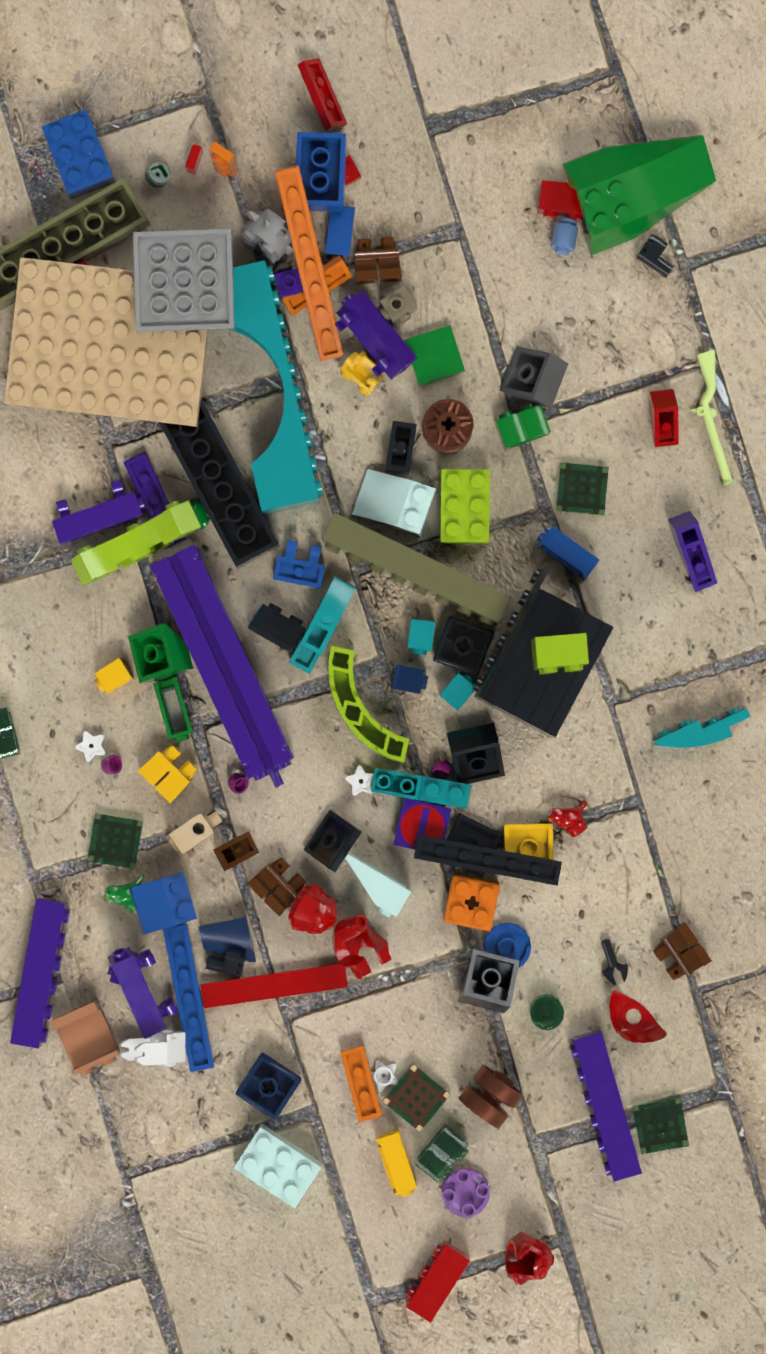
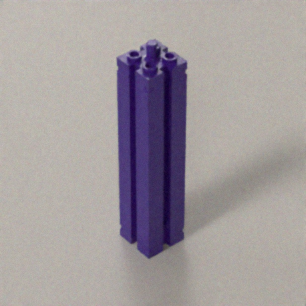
M192 545L170 557L151 564L150 567L248 779L254 777L255 781L270 775L275 788L283 785L284 782L278 770L292 765L290 760L295 757L198 548Z

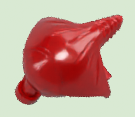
M364 915L346 917L340 920L333 929L332 945L334 953L342 968L350 967V970H352L357 979H362V977L372 972L365 957L358 955L359 949L363 947L373 948L381 965L392 960L387 940L367 924V918Z

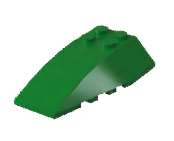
M703 135L672 138L662 141L655 140L645 143H630L620 146H606L563 163L569 187L576 191L586 223L587 231L583 233L590 255L635 239L716 182Z

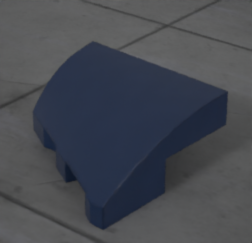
M247 916L198 927L204 950L226 955L227 948L247 952L245 961L256 962Z

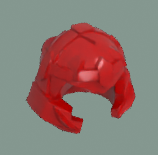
M317 883L311 886L305 885L296 897L288 916L292 930L306 931L310 934H321L329 930L338 921L336 902Z
M521 1231L516 1236H513L508 1241L505 1252L507 1276L514 1280L516 1285H522L528 1280H541L547 1276L548 1270L554 1264V1256L547 1243L543 1240L532 1238L531 1235Z

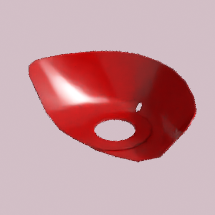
M616 990L612 992L609 1004L610 1019L613 1028L623 1039L632 1043H649L661 1040L667 1036V1032L657 1023L644 1006ZM630 1009H637L641 1013V1020L637 1024H631L626 1019V1014Z

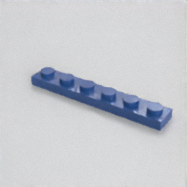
M188 924L165 928L163 932L182 1032H185V1047L190 1072L214 1068L215 1065Z

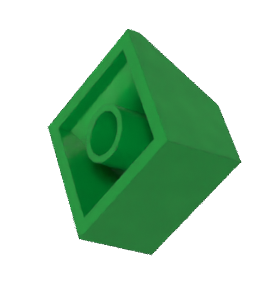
M165 623L128 636L139 683L160 681L193 669L186 643Z

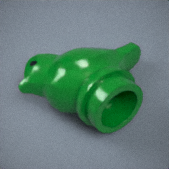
M141 874L136 881L129 884L108 886L104 891V901L112 900L117 905H124L126 910L128 909L133 913L136 911L130 887L140 885L144 876Z

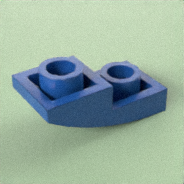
M344 206V213L330 212L326 254L350 256L355 207Z

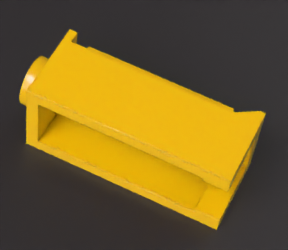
M399 1129L376 1136L375 1141L379 1144L378 1149L394 1196L399 1194L400 1197H405L413 1194V1189L417 1188V1183Z

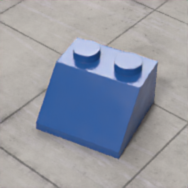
M184 872L130 887L143 935L197 919Z

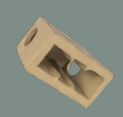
M215 810L204 817L199 813L168 834L166 838L180 857L214 834L212 828L220 824L222 819ZM196 825L202 829V832L198 835L193 832V827Z

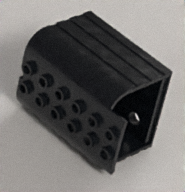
M543 567L542 569H535L529 581L533 584L530 591L525 589L518 601V604L521 605L519 612L514 611L506 624L510 627L507 634L502 633L495 645L498 648L496 655L489 656L484 666L487 672L484 678L478 677L472 690L476 692L474 695L476 699L549 738H556L614 627L540 589L549 571L547 567ZM586 633L589 664L584 665L583 670L565 672L564 668H558V672L551 674H540L539 670H533L531 640L533 638Z

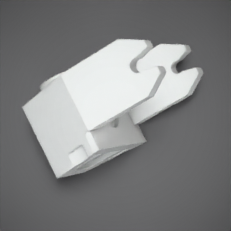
M163 1030L146 1039L144 1037L126 1038L119 1043V1046L127 1048V1051L119 1053V1056L128 1061L135 1060L141 1065L174 1067L179 1062H185V1032Z

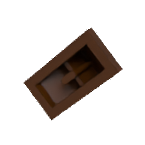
M249 831L213 849L224 871L259 853Z

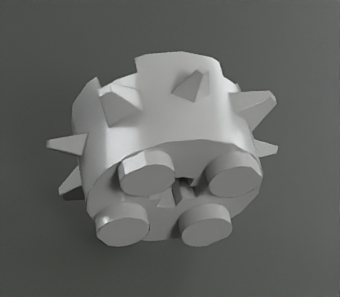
M261 207L255 213L248 210V216L242 215L247 223L241 229V235L245 238L243 244L249 250L259 251L263 254L262 257L270 264L279 261L284 254L291 256L290 251L294 252L290 233L284 226L286 221L267 208L263 212Z

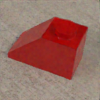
M674 389L650 391V415L654 446L679 445L678 404Z

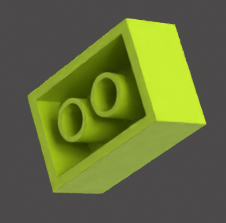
M441 469L440 544L488 545L490 470Z
M586 633L535 637L531 640L533 670H539L540 674L556 673L558 668H564L565 672L583 670L584 665L589 664Z

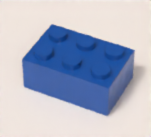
M87 109L42 126L45 138L71 200L115 183L114 176Z
M297 132L296 165H299L309 211L344 213L347 137L345 133Z

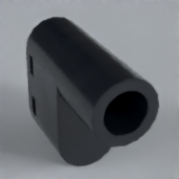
M651 234L636 259L664 277H667L674 265L660 257L668 243L658 236Z
M227 948L225 959L209 955L205 969L241 978L247 952Z

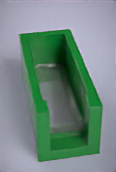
M173 677L163 682L153 683L169 739H175L176 743L190 739L189 734L194 733L179 678Z

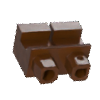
M392 236L380 238L381 250L371 249V239H358L357 252H355L356 285L378 283L376 262L379 263L380 283L402 281L399 250L396 248Z
M282 857L272 864L269 863L247 883L261 899L279 884L264 900L278 916L296 899L299 891L306 883L298 873L289 881L282 876L290 867Z
M685 922L680 923L660 938L662 942L652 950L660 962L669 955H672L676 962L665 969L672 980L678 979L683 975L688 977L700 967L712 962Z

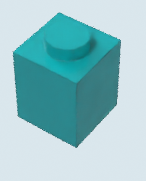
M411 619L408 649H412V654L426 655L427 651H432L435 622Z
M457 673L439 696L458 711L473 694L472 688L476 681L466 673L463 675Z

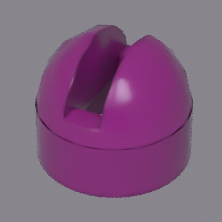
M117 755L106 756L101 761V769L109 775L118 774L122 769V761Z
M440 758L436 759L432 764L431 774L441 779L450 776L451 765L447 759H444V761H441Z
M241 773L231 774L227 781L229 788L235 794L243 793L249 786V780Z

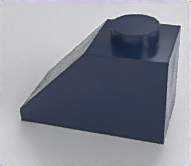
M396 664L391 689L420 694L421 689L426 690L428 676L424 675V670Z

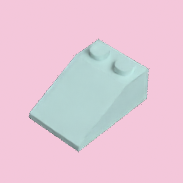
M367 469L352 515L420 538L436 494V488Z
M348 852L346 860L375 905L378 906L377 911L388 918L391 915L397 917L409 897L411 889Z

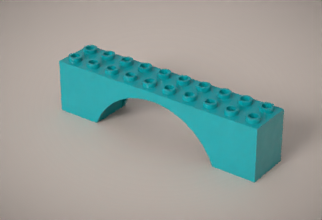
M265 260L233 267L235 329L227 330H232L251 339L267 353L278 369L284 389V410L279 429L265 452L251 463L263 515L320 503L319 497L323 496L320 479L315 480L314 473H318L315 456H309L308 450L313 449L309 432L304 433L303 426H307L304 408L299 409L298 403L302 402L299 386L293 385L292 379L297 377L293 361L288 362L287 356L291 355L288 338L282 337V332H286L282 313L277 314L276 310L281 308L277 290L272 291L271 285H276L272 267H267Z

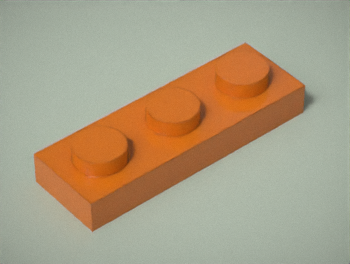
M214 141L209 148L213 161L212 164L215 166L214 170L224 177L229 175L234 178L239 171L235 155Z
M340 255L323 265L329 292L352 277ZM304 292L281 298L292 316L307 307Z
M364 1045L341 1050L340 1054L359 1123L382 1117Z

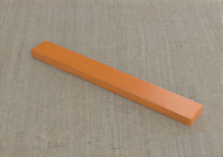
M299 165L275 170L320 361L344 356L338 329L335 326L334 312Z

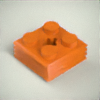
M453 874L443 918L444 922L491 931L500 884ZM471 896H475V901L479 902L478 906L468 909L469 906L465 903V900H470Z

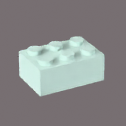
M262 1123L234 1165L235 1170L294 1209L322 1168V1162Z

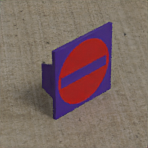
M404 798L393 845L415 850L418 834L445 839L451 808Z

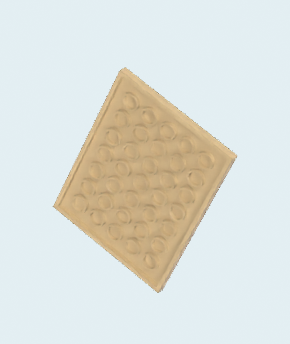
M20 257L4 404L198 427L209 330L136 332L134 270Z

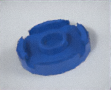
M509 922L499 923L492 927L491 931H488L485 935L483 951L520 961L519 967H521L530 956L531 942L526 931L519 925Z

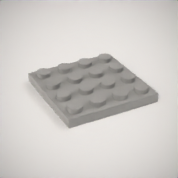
M232 229L133 232L136 332L235 329Z

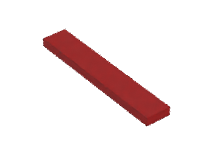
M338 963L209 982L200 985L204 1008L347 988L348 982L346 968H342L341 964Z

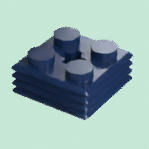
M262 1052L235 1094L273 1120H276L302 1078ZM273 1081L274 1091L269 1089L266 1092L263 1082Z

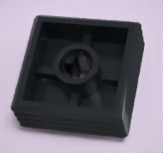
M450 615L438 643L433 661L477 677L492 641L494 631ZM464 639L468 641L467 645L470 646V650H465L461 653L459 652L460 648L456 645L457 642L461 643Z

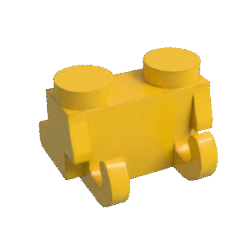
M366 350L359 354L354 352L344 362L345 364L341 367L340 374L343 378L347 380L352 379L359 385V391L363 395L369 396L382 382L384 376L381 374L377 377L371 370L376 364L366 356L368 354Z

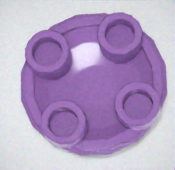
M462 1168L452 1172L442 1186V1199L445 1206L451 1213L460 1217L471 1218L479 1214L486 1207L490 1198V1188L487 1180L481 1173L473 1169Z

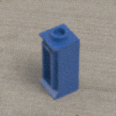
M554 526L550 530L544 528L536 539L540 542L537 548H540V546L544 547L542 551L578 576L580 573L583 581L586 580L599 562L597 557Z

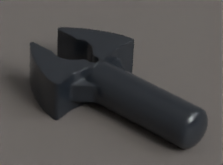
M603 939L601 944L608 962L607 970L602 971L603 975L616 985L613 978L614 968L616 967L621 972L622 979L625 982L628 974V964L618 963L610 939Z

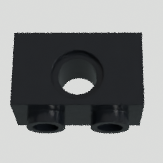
M393 421L385 467L386 472L409 475L417 424Z

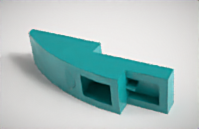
M334 576L289 660L291 665L308 674L311 673L337 627L356 589L355 586Z
M737 706L726 711L727 716L720 720L716 716L705 721V727L703 728L699 720L692 721L691 718H688L678 723L679 728L672 732L667 728L657 733V739L652 741L654 745L673 748L709 745L732 737L733 735L729 727L751 716L747 708L740 710V707Z
M375 768L371 787V792L465 809L469 808L472 785L380 768Z

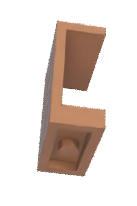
M97 999L50 1021L53 1031L57 1030L73 1065V1075L80 1073L81 1076L93 1072L95 1070L93 1066L102 1063L103 1066H106L117 1060L115 1056L119 1055L120 1050Z

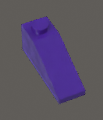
M688 511L668 519L675 544L694 591L697 592L717 584L699 523L693 514Z

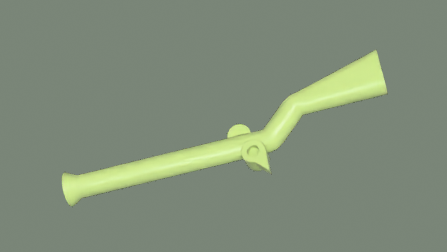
M711 350L697 355L706 390L700 399L699 407L690 411L696 413L698 417H703L723 480L722 486L735 482V480L731 476L713 419L717 414L716 410L709 407V403L716 391L715 350Z

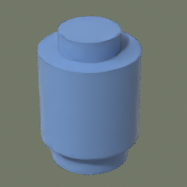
M558 218V222L554 225L551 248L555 250L556 254L566 256L569 255V252H574L578 233L577 221L570 218Z

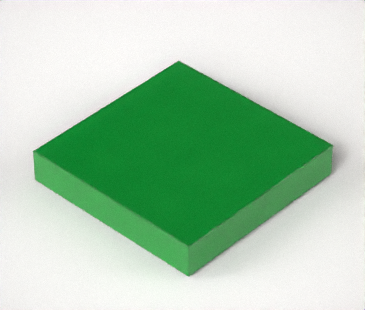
M450 325L404 340L417 357L412 366L419 387L465 372Z

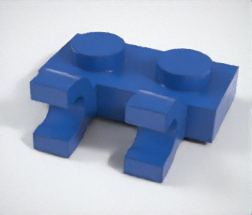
M288 540L285 557L277 556L273 580L321 589L325 565L318 563L322 547L311 546L309 562L295 559L298 542Z

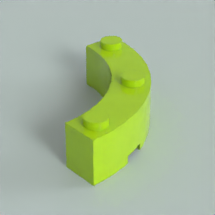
M179 501L172 502L165 506L166 511L144 524L135 523L126 528V533L93 548L88 545L77 550L78 555L71 559V563L82 586L110 575V572L117 570L119 565L124 569L174 544L175 540L182 539L201 528L190 502L186 501L181 504Z
M331 645L328 658L329 687L336 710L351 733L366 747L385 758L404 763L409 739L392 733L377 723L368 713L358 696L353 675L355 651Z

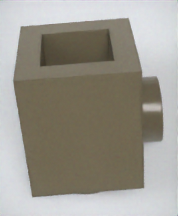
M404 285L380 301L381 308L378 309L387 321H391L392 325L397 322L401 325L411 318L410 314L417 310V304Z

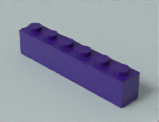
M44 898L36 899L10 1044L39 1049L42 1043L47 1042L49 1029L45 1028L46 1020L51 1019L53 1011L50 998L51 995H55L58 981L54 980L55 971L60 970L62 957H59L58 954L60 947H64L66 933H63L64 923L68 924L71 909H67L68 903Z
M601 1030L572 1037L574 1044L569 1046L573 1059L578 1058L580 1067L576 1068L579 1081L585 1082L587 1091H584L583 1095L586 1105L592 1106L594 1114L589 1116L593 1129L598 1128L600 1138L596 1140L600 1153L605 1152L607 1161L603 1162L606 1175H611L615 1182L642 1174Z

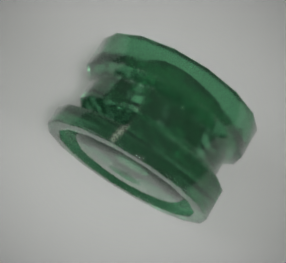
M539 995L530 1005L529 1013L531 1020L535 1026L542 1030L555 1029L564 1018L563 1006L559 999L553 995Z

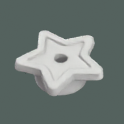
M84 731L83 741L76 745L75 749L84 752L87 762H90L95 755H106L102 747L104 735L92 736L89 732Z
M361 765L357 766L355 774L345 777V780L352 785L353 796L362 791L369 794L373 793L371 792V782L373 781L374 773H366Z
M379 1060L376 1061L375 1071L371 1074L373 1081L377 1083L379 1092H382L387 1085L398 1084L397 1079L393 1075L396 1064L385 1066ZM382 1073L386 1074L385 1078L381 1077Z

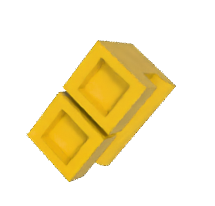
M170 745L162 752L158 751L138 770L152 786H156L155 789L169 803H173L179 794L192 782L190 779L197 771V768L189 760L180 769L173 764L182 754L174 745ZM168 772H170V773L161 781V779H162Z

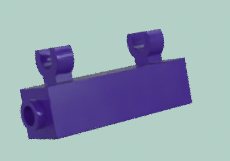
M363 291L355 296L351 293L341 301L343 306L336 312L341 319L335 323V326L340 332L348 327L378 363L371 369L377 377L385 372L392 380L404 372L417 359L415 354Z
M117 480L111 482L116 496L115 499L71 514L67 500L57 501L56 505L61 518L53 520L52 524L59 543L63 546L144 517L142 511L146 510L142 496L137 497L135 492L126 495L122 482Z
M130 947L115 950L107 958L144 1039L167 1029L162 1018L173 1015L178 1010L171 998L164 1000L160 1005H156L141 972V968L149 967L156 963L150 949L141 952L136 957Z

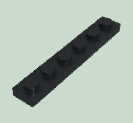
M420 834L417 837L414 859L558 886L562 861Z

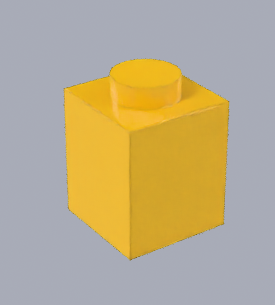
M121 658L116 659L94 673L97 677L94 680L101 692L106 691L107 694L113 693L134 679Z

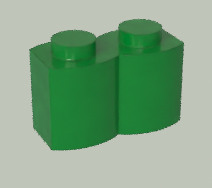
M534 403L521 407V412L512 414V411L498 415L499 419L495 421L504 450L542 438L551 433L542 406H535Z

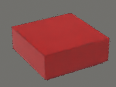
M192 145L185 165L187 172L195 175L203 155L201 146Z

